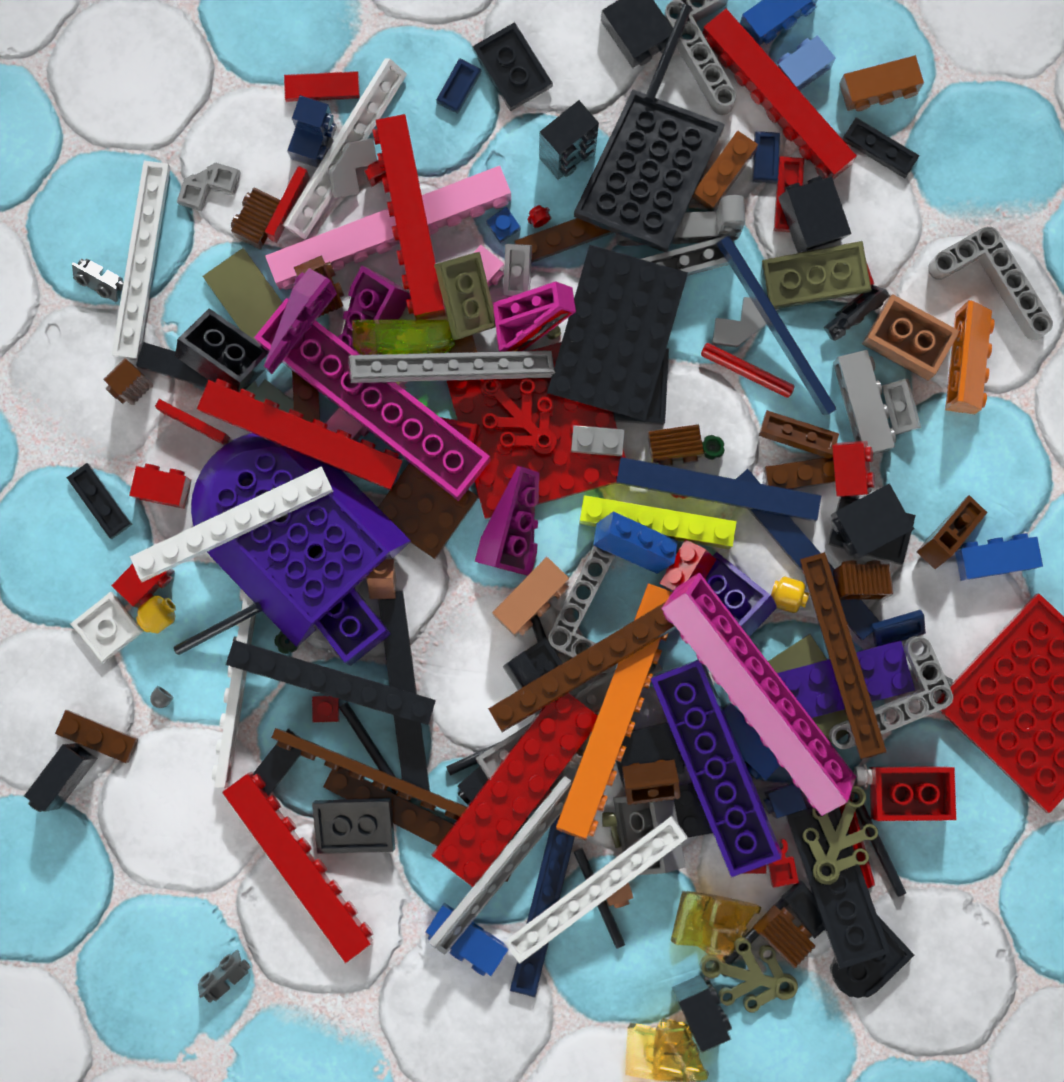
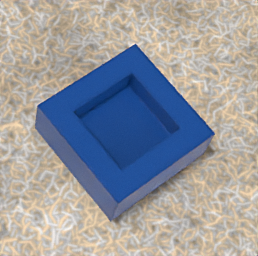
M507 207L486 220V224L500 243L521 230V226Z

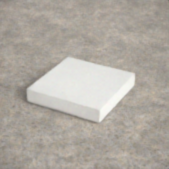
M109 592L70 623L101 664L107 662L144 632L113 592Z

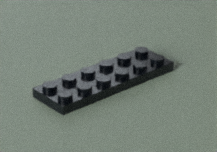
M813 807L786 815L838 968L842 969L891 953L860 865L856 864L840 871L839 878L832 884L826 885L818 882L813 875V867L816 860L809 844L804 842L802 834L808 828L816 829L819 833L818 842L825 856L830 846L819 821L812 815ZM839 807L828 812V817L835 831L842 816ZM816 809V810H815L816 815H818L819 817H822L821 814H820V813L818 812V810ZM808 831L806 833L807 840H815L814 832ZM853 846L840 850L836 861L852 856L854 852ZM828 866L822 867V874L829 876L831 874L830 868Z

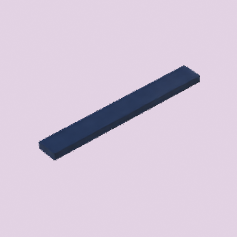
M726 236L718 241L716 244L821 413L830 414L835 411L836 406L731 237Z
M623 457L620 458L616 484L815 522L818 520L822 497L821 495Z
M749 469L736 478L761 484ZM748 509L802 573L800 559L820 554V551L789 516ZM829 563L830 570H831V573H832V576H833V579H834V574H833L834 568H833V566ZM840 600L847 625L861 641L873 632L872 624L880 621L862 600Z
M560 815L550 827L526 925L560 899L575 836L556 830ZM549 942L520 964L517 961L510 991L531 997L536 996Z

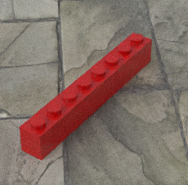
M727 8L703 27L702 34L710 48L718 55L721 65L733 72L737 83L748 89L752 100L757 105H762L766 110L768 118L783 129V134L787 140L793 141L799 147L802 157L814 164L819 176H822L823 179L832 177L834 180L853 164L857 155Z
M402 114L377 119V129H373L375 145H381L382 153H378L377 156L380 169L385 168L387 177H383L382 181L385 193L390 192L391 201L387 202L390 217L395 216L396 225L392 226L394 240L400 241L401 250H397L399 265L405 266L406 274L401 276L404 290L409 289L411 299H406L409 315L414 314L416 321L446 316L434 266L436 263L406 115Z
M217 379L216 383L208 381L197 406V410L391 491L403 463L402 460L398 459L400 454L385 449L384 453L374 449L376 444L361 439L360 443L351 439L352 434L337 429L336 433L327 429L328 424L313 419L312 423L303 419L304 414L289 409L288 413L279 409L280 404L265 399L264 403L254 399L256 395L247 390L241 389L240 393L230 389L232 385L223 380Z
M247 773L222 792L346 964L372 944V930L366 922L361 924L356 917L358 911L350 901L346 902L340 895L343 891L334 879L330 881L325 874L327 868L319 858L315 860L309 852L312 850L310 844L304 837H298L294 831L296 825L291 818L282 815L279 810L281 805L275 796H268L263 788L266 784L258 774Z

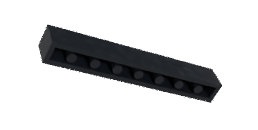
M233 640L226 662L227 666L429 725L436 700L237 640Z

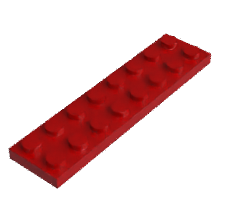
M570 693L542 708L431 855L470 886L474 887L593 731L598 715Z

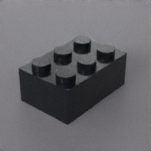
M580 100L539 132V159L558 180L563 176H570L576 170L577 164L582 160L584 162L588 161L596 153L599 122Z
M209 308L177 339L175 357L206 379L215 383L217 379L228 382L232 385L230 389L240 393L241 389L246 390L266 370L264 364L269 352L259 345L256 340Z
M698 975L672 987L701 1053L731 1040L728 1031L732 1030V1026L720 1006L721 1001L709 979L704 981L702 976Z

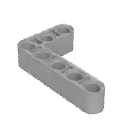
M673 0L667 4L664 14L672 28L677 19L671 18L670 15L673 13L679 15L683 4L692 7L676 47L713 111L719 115H726L731 112L734 106L736 91L696 22L726 6L728 0ZM698 2L702 7L696 8L692 3ZM689 34L693 39L686 40L682 35ZM701 55L705 58V60L698 61L694 58V56ZM714 76L717 79V81L710 82L706 79V77ZM726 97L730 102L722 103L718 98Z
M729 195L721 198L717 211L685 213L672 244L702 243L730 235L733 241L739 239L745 225L744 197L741 195ZM616 234L617 245H644L627 237Z
M987 226L939 252L929 263L928 271L930 275L935 279H944L974 261L979 260L1023 334L1028 339L1038 340L1051 331L1053 327L1051 316L1000 233L995 228ZM981 237H986L990 245L983 244ZM959 249L966 250L969 257H963ZM994 258L1000 259L1003 263V267L997 266L994 262ZM938 261L945 262L947 270L941 269L938 266ZM1007 279L1013 280L1016 284V288L1010 287L1007 283ZM1020 300L1028 303L1029 310L1022 308ZM1034 321L1040 323L1042 331L1034 328Z
M593 547L549 633L548 642L552 648L570 658L577 655L575 648L579 643H585L589 648L596 644L577 634L576 631L615 557L614 554H604L598 547ZM598 564L602 569L601 575L598 577L591 576L588 573V566ZM580 586L587 587L590 590V597L585 600L579 599L576 595V589ZM568 609H575L579 614V618L576 622L570 623L565 620L564 612ZM558 631L564 632L567 636V642L561 646L556 645L552 640L553 634ZM617 664L602 673L607 674L614 671Z
M910 637L904 644L905 654L921 690L874 709L881 735L945 709L952 703L953 694L931 643L924 637ZM920 641L923 644L924 650L920 655L916 656L911 648L914 642ZM931 665L934 669V675L926 680L922 675V670L925 666ZM938 689H941L945 695L941 703H935L933 700V693ZM917 699L921 705L920 710L912 714L908 706L910 701ZM893 709L896 712V720L888 724L884 720V714L886 711ZM848 720L836 724L829 731V740L839 749H848L856 746ZM839 730H846L848 732V739L844 743H837L835 736Z

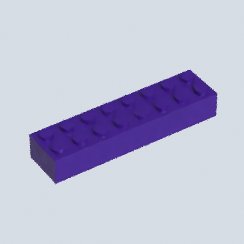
M697 659L652 677V684L730 876L734 877L780 860L782 856L781 849L706 666Z

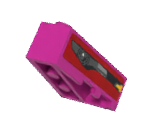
M555 281L494 302L493 309L499 352L526 350L574 314L576 309L573 288Z

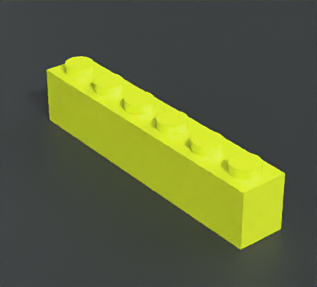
M584 495L579 524L596 527L599 521L614 511L677 541L684 542L686 539L694 544L728 550L733 547L737 521Z

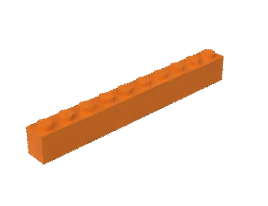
M648 583L635 620L666 602L672 592ZM669 633L618 663L556 830L585 841L588 835L594 836L599 822L594 820L597 810L603 811L608 796L603 794L607 785L611 787L617 774L613 767L616 760L622 761L626 750L622 743L625 736L630 737L635 726V722L631 721L634 711L640 712L644 698L640 697L643 687L649 688L651 678L653 677V674L649 673L652 663L658 664L662 650L658 649L660 641H666Z

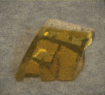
M682 891L670 941L676 945L698 946L708 954L730 956L735 949L734 942L745 935L748 930L747 924L754 914L760 913L762 907L757 904L723 896Z
M662 1018L656 1028L630 1023L627 1027L625 1075L677 1082L707 1080L709 1077L708 1070L704 1069L699 1058L700 1051L692 1040V1033L688 1024Z

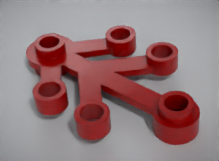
M484 379L481 383L482 393L488 398H495L513 417H496V415L488 413L482 419L483 426L488 430L495 428H524L531 435L514 436L511 432H504L500 436V443L505 448L532 446L540 454L552 452L556 447L557 439L555 434L549 430L550 411L552 409L551 399L541 397L537 402V408L540 411V424L538 428L531 421L532 393L535 390V384L531 379H523L520 382L522 410L501 390L499 379ZM489 382H494L496 388L488 390L486 385ZM525 383H530L532 389L525 391L522 386ZM547 401L550 406L548 409H542L540 403ZM487 418H493L495 420L494 425L488 426L485 423ZM511 436L513 441L510 444H505L503 438ZM543 436L549 439L546 445L539 443V439Z

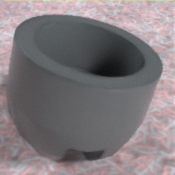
M157 686L150 696V702L154 707L164 708L170 704L174 697L162 687Z

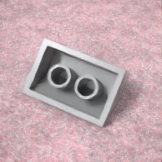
M626 796L613 798L622 852L671 816L678 823L674 799L628 805ZM682 843L639 875L662 874L685 868Z

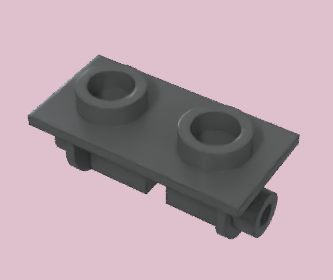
M80 259L78 264L72 263L73 279L78 284L93 289L103 298H109L114 302L118 301L117 290L122 291L124 281L122 277L108 270L103 276H100L103 267L89 259Z
M238 949L233 954L226 955L220 961L219 966L212 972H207L202 976L198 983L200 998L204 996L209 1003L213 1000L217 1001L230 989V986L225 982L227 979L235 985L248 974V969L251 966L245 959L241 962Z

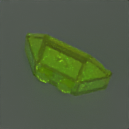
M352 320L353 347L361 355L448 353L455 346V340L452 338L448 320Z

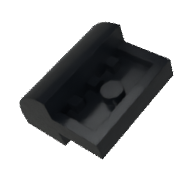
M544 638L502 667L516 689L520 690L563 663L548 640Z

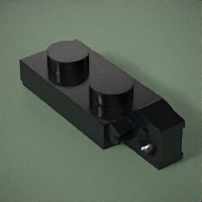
M872 285L871 292L861 293L835 314L836 318L824 326L829 338L836 341L846 334V330L861 323L864 316L872 310L880 308L883 302L890 297L887 289Z

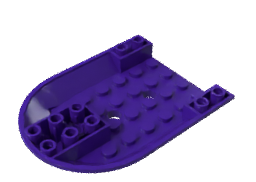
M250 433L224 445L208 460L201 470L192 493L193 526H196L322 467L334 492L288 513V517L284 522L273 520L207 551L211 558L254 603L258 602L261 605L264 614L298 647L316 631L314 625L388 556L393 559L411 541L342 470ZM248 477L253 479L251 485L246 487L242 485L244 479ZM314 546L323 548V554L317 559L309 557V551Z

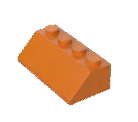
M968 300L955 313L954 328L959 330V333L951 348L945 411L976 414L986 405L987 393H984V384L989 379V368H986L987 358H990L992 352L989 336L994 330L995 321L991 319L992 310L975 301Z

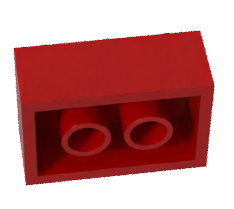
M869 767L873 775V781L870 785L871 819L876 821L957 820L955 767Z

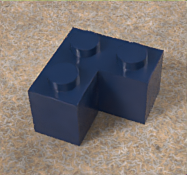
M299 96L292 116L295 130L287 149L290 159L318 168L328 152L327 143L329 138L334 137L337 127L329 104Z

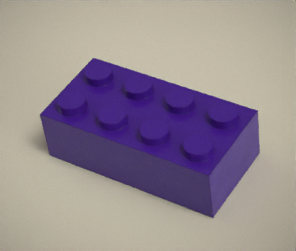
M322 551L321 553H319V554H318L316 557H314L313 559H317V558L321 557V555L323 554V551ZM356 588L352 589L315 624L344 663L352 666L391 635Z

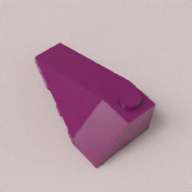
M361 266L349 290L350 304L348 311H344L343 319L345 320L343 333L338 338L358 354L370 355L402 316L407 307L406 299H411L410 292L367 267Z
M308 269L306 273H300L294 281L295 286L290 294L264 367L271 374L274 373L337 294L327 277L311 269Z
M517 466L481 536L475 562L526 576L532 572L538 543H534V529L538 528V520L535 519V506L539 503V472Z

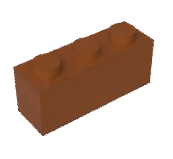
M916 55L846 73L843 75L839 85L847 111L854 109L856 111H863L876 103L886 105L894 101L895 98H912L918 94L924 81Z
M737 130L696 187L692 199L709 211H714L719 205L721 198L726 195L757 152L758 144Z

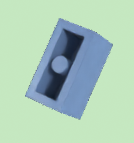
M817 35L812 40H809V38L805 39L798 45L794 53L791 55L786 53L777 63L782 72L801 91L831 69L836 58Z

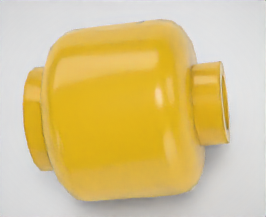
M782 577L780 581L775 580L771 596L777 605V609L797 613L800 606L806 607L810 593L805 592V583L789 577Z
M155 595L139 606L138 616L136 617L137 623L145 632L158 634L174 623L176 607L169 598L164 599L161 596Z

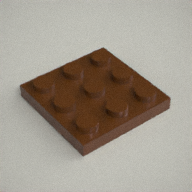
M409 463L378 508L411 541L410 543L433 559H436L479 497L470 490H467L458 501Z

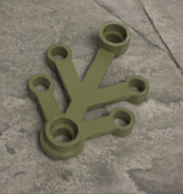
M853 786L851 793H856L859 799L856 803L848 799L836 831L832 826L828 813L819 817L816 815V809L812 808V815L819 821L830 846L826 856L818 842L819 833L816 829L808 828L802 834L804 842L809 844L816 860L813 867V875L822 884L834 883L839 878L840 871L856 864L863 865L869 860V854L866 850L857 849L853 852L852 856L836 861L840 850L864 840L871 841L878 836V829L872 824H867L860 831L846 836L856 808L862 806L866 800L864 790L858 786ZM870 827L874 830L873 837L866 836V828ZM808 831L814 832V841L807 840L806 833ZM858 852H862L865 855L863 862L857 861L856 854ZM823 866L830 868L831 874L829 876L822 874L821 869Z
M743 937L738 938L734 942V948L743 957L749 970L722 963L713 954L705 955L700 961V969L708 978H716L722 974L744 981L733 988L724 987L719 991L718 997L721 1003L726 1006L732 1005L735 999L759 986L768 987L769 989L757 996L748 994L744 997L743 1005L748 1012L754 1013L759 1010L760 1006L776 997L781 1000L791 999L798 990L796 979L791 974L783 973L775 958L776 952L770 945L761 946L758 953L760 958L768 964L773 977L762 973L751 952V944ZM741 943L747 944L744 950H739L738 948ZM766 950H771L769 957H763V953ZM708 961H714L712 968L706 967ZM788 982L787 988L780 989L781 983ZM725 993H731V997L728 1000L723 999ZM750 1000L756 1001L753 1007L747 1006Z

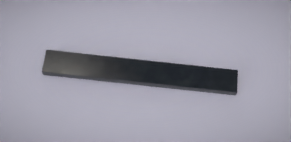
M396 591L395 599H378L381 622L391 633V635L384 639L389 685L417 694L404 592ZM394 715L402 780L430 791L422 725L419 722Z

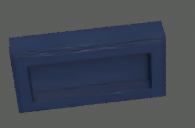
M459 58L439 93L436 103L458 114L479 78L481 69Z
M755 131L754 142L758 144V148L753 156L752 182L777 184L780 133Z
M922 610L873 623L872 630L875 646L904 641L910 637L926 634L925 618Z

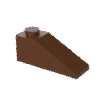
M968 495L916 552L934 569L938 568L954 555L988 512Z

